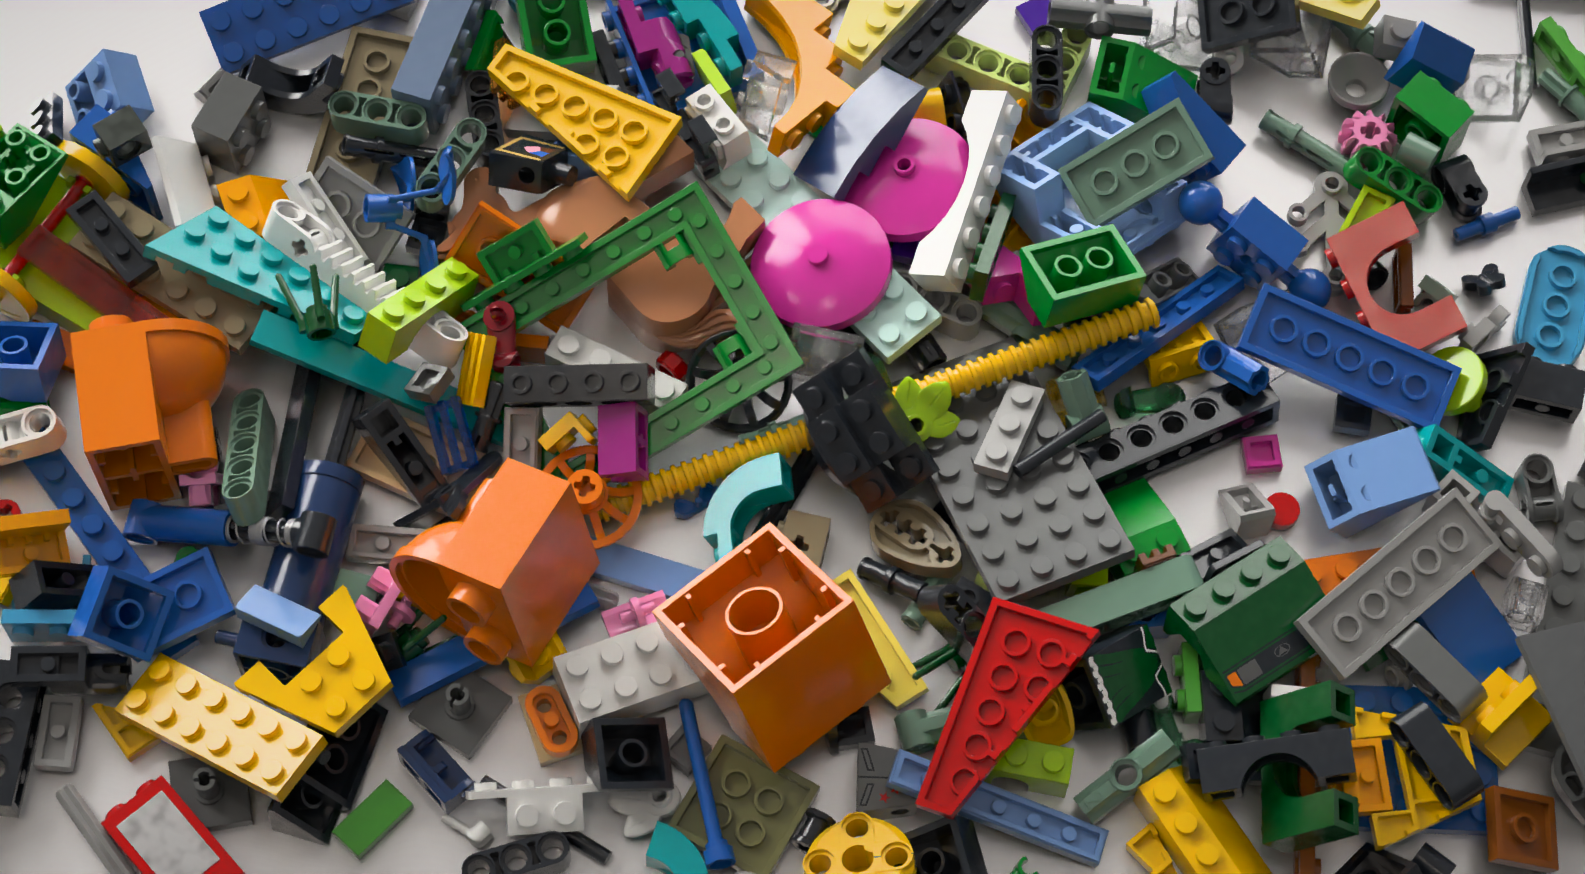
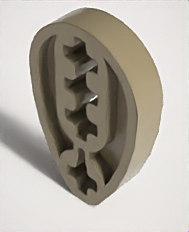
M912 499L894 500L880 507L873 515L869 525L871 545L874 552L882 560L909 573L925 577L951 578L961 571L963 566L962 553L956 536L939 514L926 504ZM895 520L897 521L898 529L903 532L901 535H898L897 527L892 524ZM886 521L890 523L887 526L884 525ZM908 529L911 530V536L905 533ZM911 537L917 542L912 544ZM924 538L925 542L921 543L919 541ZM950 556L952 557L951 562L948 560H944L942 563L939 562V557L943 559H948Z

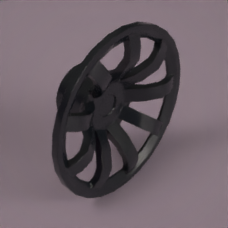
M736 329L712 335L696 349L687 368L686 384H688V391L696 387L695 377L708 380L724 370L723 367L719 370H706L697 367L707 350L720 364L712 349L716 347V343L737 334ZM739 349L735 351V357L731 360L733 363H736L743 359L745 355ZM792 374L779 381H784V389L780 401L769 395L765 390L756 395L763 403L774 409L768 416L758 421L751 398L743 403L748 421L747 424L728 422L733 409L720 416V419L717 418L710 422V424L721 430L733 433H748L768 426V422L775 421L782 415L789 403L793 385Z

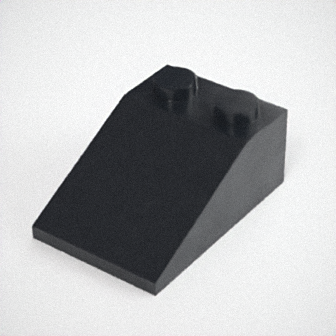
M956 815L953 820L944 817L904 833L914 852L917 868L916 874H988L974 823L970 819L960 815ZM896 864L893 867H898L903 864Z

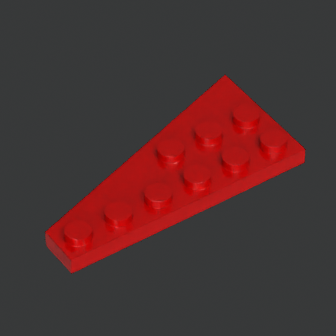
M993 596L915 802L916 807L953 820L1101 635L1100 630Z

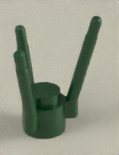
M315 264L309 266L314 304L306 308V314L303 316L283 276L277 273L275 278L298 323L299 333H307L308 339L312 341H323L332 338L336 334V330L340 328L338 322L339 275L334 274L332 276L329 310L327 305L322 302L317 266Z
M417 608L415 611L416 618L413 623H405L396 630L399 635V648L406 662L458 636L455 634L426 648L430 644L427 636L447 620L446 615H441L421 630L417 626L413 628L424 614Z
M949 643L912 663L915 669L921 668L912 675L914 680L927 675L944 663H947L956 672L960 669L963 671L934 710L945 708L954 698L968 665Z

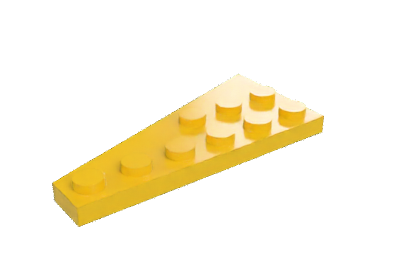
M506 43L487 67L490 78L628 202L683 126L682 117Z

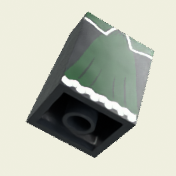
M1147 624L1123 626L1099 636L1062 682L1071 704L1075 731L1114 728L1173 692L1167 678V672L1163 667L1154 638Z

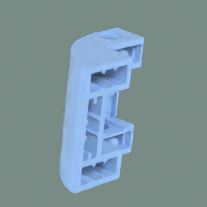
M1089 101L1010 151L1006 157L1001 172V179L996 189L1000 197L1003 192L1017 195L1012 216L1035 244L1102 227L1100 225L1096 227L1086 221L1057 170L1133 125V122ZM1180 179L1103 226L1114 224L1133 255H1135L1145 247L1154 244L1157 239L1169 231L1177 229L1181 223L1186 221L1179 211L1178 198L1182 189L1187 185V181Z

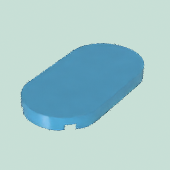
M1566 245L1548 247L1547 250L1539 252L1533 257L1526 272L1512 334L1513 345L1528 342L1535 347L1532 356L1538 357L1544 362L1557 365H1573L1579 358L1585 345V254L1574 247Z

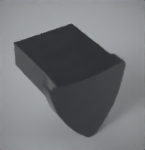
M869 706L861 707L856 712H853L824 735L831 755L839 754V751L858 748L859 743L875 745Z

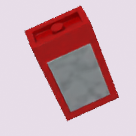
M162 775L156 780L151 779L143 783L137 789L136 795L125 804L120 803L114 806L106 814L105 820L101 822L102 827L110 838L115 841L141 874H245Z

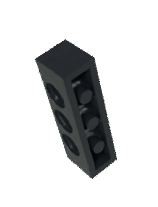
M648 363L504 366V403L510 407H589L636 401L640 405H655V369Z
M0 659V736L6 732L14 733L10 741L0 744V767L5 768L4 774L0 777V816L19 818L38 736L44 694H47L49 686L11 687L8 682L10 660ZM14 697L22 698L16 707L5 708L10 699Z

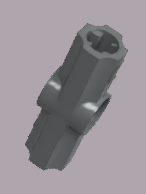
M1049 0L1047 24L1053 25L1056 28L1084 30L1088 37L1096 40H1101L1102 35L1111 37L1113 34L1150 36L1153 19V8L1150 6L1115 3L1114 0Z

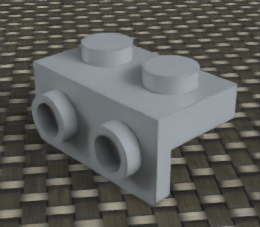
M1585 120L1529 130L1526 138L1536 166L1584 156Z

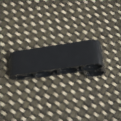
M944 584L925 587L918 596L917 604L919 611L968 663L986 615L957 585ZM964 622L966 623V632L964 630Z

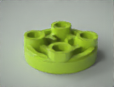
M1459 346L1446 347L1433 353V356L1462 368L1443 416H1454L1464 412L1476 411L1481 406V398L1488 382L1484 363L1474 352Z

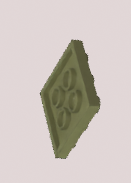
M722 734L708 756L706 764L723 839L728 841V845L733 846L736 863L731 867L737 871L772 874L787 849L791 837L795 835L806 816L807 809L811 807L817 797L820 786L784 766L774 773L750 748ZM694 780L668 825L684 834L698 850L704 852L708 839Z

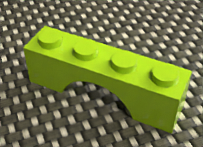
M449 258L367 313L358 346L383 363L388 364L408 350L418 331L434 314L444 311L452 318H455L464 312L460 305L474 295L480 275L455 258Z

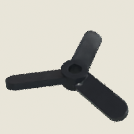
M491 451L485 454L456 481L442 488L434 496V501L395 521L393 525L395 527H405L439 508L444 513H447L450 518L456 520L467 504V494L502 464L503 458L499 451Z

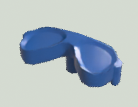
M705 483L706 487H700L695 502L681 498L676 499L673 504L675 517L688 519L705 510L718 486Z

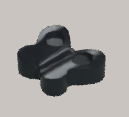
M1493 263L1486 264L1478 276L1464 275L1461 278L1463 290L1478 292L1480 296H1488L1492 293V290L1502 289L1506 286L1504 274L1499 273L1498 266Z

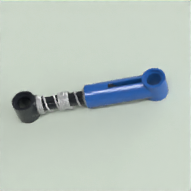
M137 498L132 499L122 536L143 545H157L158 541L234 547L239 542L242 544H250L252 542L254 545L273 547L281 544L284 547L292 548L301 555L326 559L329 556L338 521L334 517L321 512L303 511L301 517L289 519L288 522L284 518L276 521L273 517L264 516L257 523L242 527L234 523L229 510L168 506L151 500Z

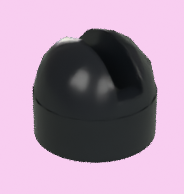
M1376 261L1370 271L1368 290L1379 289L1388 279V270L1378 261Z

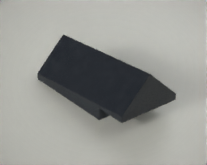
M376 702L338 738L307 724V728L324 736L328 742L325 749L330 751L331 756L324 765L314 761L282 803L272 799L267 809L272 830L317 844H328L340 811L350 810L389 710Z

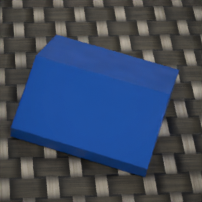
M1421 20L1384 76V79L1403 89L1421 70L1429 77L1437 79L1446 90L1453 94L1464 84L1475 49Z

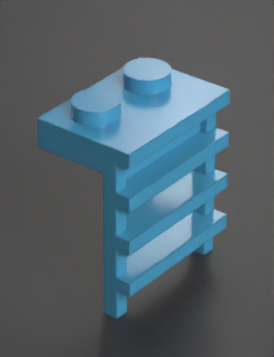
M83 555L82 564L91 565V555ZM12 600L11 609H2L1 624L11 642H82L67 636L77 609H16L14 600Z

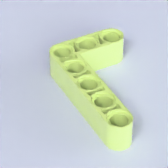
M1063 29L1061 32L1063 37V67L1068 69L1063 71L1061 111L1089 56L1092 38L1088 37L1084 30ZM956 34L924 67V69L944 77L949 71H953L954 77H963L969 83V87L976 90L1008 91L1015 101L1021 98L1025 99L1028 103L1029 111V63ZM1071 41H1078L1081 44H1074ZM957 56V57H960V58H962V59L956 60V59H953V58H951V57ZM982 69H990L992 72H985ZM1046 74L1040 75L1045 78H1051V76ZM1014 81H1020V82H1022V83H1024V84L1018 85V84H1015V83H1013V82H1014ZM1047 104L1040 105L1045 108H1051V106Z

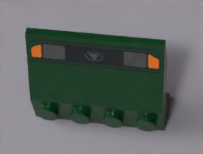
M1279 536L1170 604L1163 631L1167 635L1180 634L1200 655L1206 677L1237 707L1318 654L1293 623L1326 595L1306 562Z

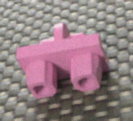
M219 461L218 465L214 468L191 472L190 475H179V486L188 487L189 506L210 507L220 505L219 486H222L224 474L216 473L219 468Z
M378 566L369 579L367 586L383 595L380 602L377 604L361 594L355 603L370 638L378 630L387 613L391 617L386 625L393 630L397 629L400 622L412 624L416 618L415 612L409 608L412 602L405 595L400 602L396 601L400 589L395 584L390 570Z
M663 590L638 599L637 597L630 598L629 602L601 612V618L609 637L657 622L652 611L666 601Z

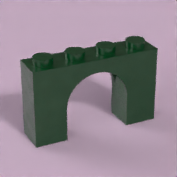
M1332 680L1260 701V735L1265 736V739L1278 738L1282 732L1289 730H1302L1303 734L1318 732V728L1325 725L1337 724L1341 726V729L1356 726L1355 690ZM1277 762L1261 768V833L1263 845L1284 853H1291L1359 835L1357 797L1335 788L1302 797L1297 782L1298 765Z

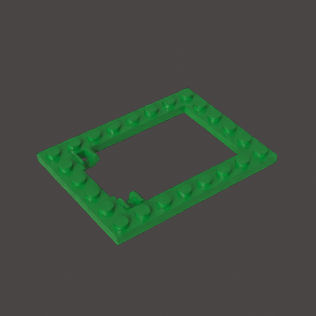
M697 181L595 241L573 258L562 261L545 274L532 279L517 290L497 300L505 301L513 307L516 314L517 334L653 251L656 252L667 272L675 268L679 261L685 258L690 259L693 256L698 265L701 263L705 265L737 320L734 326L738 333L712 349L722 365L723 371L648 415V459L806 366ZM676 238L679 245L668 251L665 244ZM486 308L461 322L468 332L488 335L483 320ZM741 349L745 357L733 363L729 356ZM492 368L489 384L491 381L504 383V374L497 373ZM507 404L504 405L503 410H502V413H501V417H502L503 420H504V408H505V407H510V406L507 405ZM544 415L542 435L551 428ZM542 446L541 471L553 458L560 454L559 451L553 455ZM586 454L580 455L572 461L568 459L565 462L573 472L585 469ZM595 454L594 472L598 474V455ZM558 467L551 473V475L566 481L568 480Z

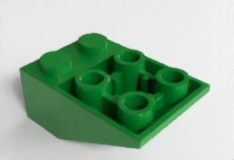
M1102 35L1087 102L1090 101L1136 123L1149 115L1141 91L1146 86L1176 71L1195 91L1198 75L1136 42Z
M20 123L15 124L0 139V247L3 249L11 245L31 225L68 158V154Z

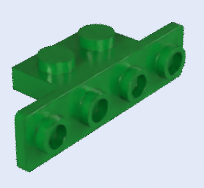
M537 217L476 253V256L493 284L467 299L460 305L462 310L465 312L475 307L478 312L495 301L493 295L503 290L508 295L523 286L524 282L522 279L532 273L537 278L553 268L551 262L562 256L564 261H567L583 251L580 245L588 239L587 234L583 232L556 248Z

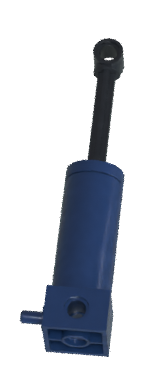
M359 341L353 344V346L362 349L358 346ZM350 385L346 386L325 460L313 459L304 461L294 510L284 518L286 522L292 518H299L303 511H316L334 517L338 522L329 556L326 559L311 558L295 552L290 547L287 548L279 544L274 547L263 588L321 614L322 617L304 648L244 620L241 622L238 633L220 629L216 631L214 637L216 644L234 648L232 653L241 676L260 661L283 685H287L328 647L323 632L326 617L320 612L318 607L333 594L365 484L361 475L346 467L356 427L351 420L361 413L367 393Z

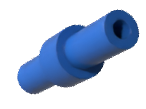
M1513 206L1494 214L1487 212L1477 216L1475 221L1453 229V236L1459 242L1478 234L1482 236L1496 232L1499 226L1520 219V211L1517 206Z

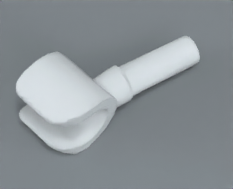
M447 813L441 819L443 823L465 835L467 840L476 849L483 848L494 838L490 828L483 821H479L470 828L467 824Z

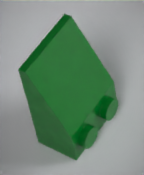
M515 0L521 48L523 51L578 74L595 72L597 56L586 0Z
M1145 478L1104 494L1135 549L1134 558L1109 567L1114 580L1134 573L1135 563L1139 554L1145 553L1147 558H1149L1151 550L1156 548L1162 554L1164 546L1172 544L1177 553L1176 558L1183 552L1191 551L1175 517Z

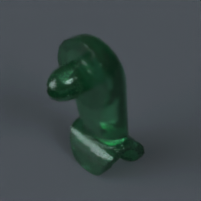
M1165 382L1159 386L1133 391L1132 387L1129 386L1121 389L1115 395L1113 401L1114 409L1120 419H1129L1134 417L1136 413L1156 414L1168 409L1178 401H1186V395L1179 385L1172 382Z
M1172 695L1168 696L1169 702L1164 709H1158L1157 702L1151 705V708L1158 716L1163 731L1179 751L1180 747L1185 743H1203L1200 739L1185 741L1184 735L1179 731L1173 716L1176 708ZM1181 757L1176 760L1179 765H1182Z

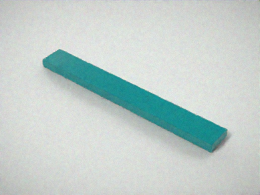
M265 309L249 343L251 346L379 398H389L396 405L470 435L477 416L474 415L475 411H480V407L456 403L455 399L458 388L451 385L448 386L436 404L412 399L405 392L404 388L416 371L392 361L385 364L367 351L333 337L323 341H312L308 339L307 333H299L298 323ZM500 416L499 419L502 420V423L497 424L490 443L503 448L504 420Z

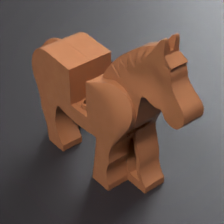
M676 135L629 202L598 175L576 181L573 186L561 185L553 189L546 197L517 212L509 208L504 197L500 195L499 187L488 185L489 168H474L464 179L462 208L452 221L447 222L449 237L436 248L439 254L438 261L445 262V257L481 200L520 226L538 217L556 248L585 232L588 239L580 245L584 249L649 210L650 208L644 201L650 194L694 169V150ZM741 197L733 203L731 213L724 227L743 259L755 247L759 236L765 229V219ZM675 238L665 244V247L669 251L679 245V242ZM653 251L607 279L608 304L610 308L644 346L655 352L663 353L667 350L678 353L687 349H697L710 336L722 331L736 329L734 324L737 323V320L705 265L703 263L698 265L694 256L690 259L685 258L679 261L675 268L667 272L656 252ZM752 255L744 260L750 271Z

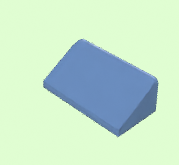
M256 584L234 608L237 618L301 648H304L322 617L321 614Z

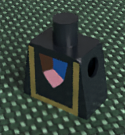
M525 134L489 152L488 185L543 194L561 184L573 186L578 177V168L568 164V151L566 147Z

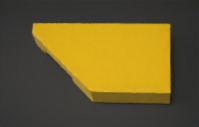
M101 703L92 705V708L129 762L137 759L162 742L161 739L119 718L114 711L115 707L104 706Z

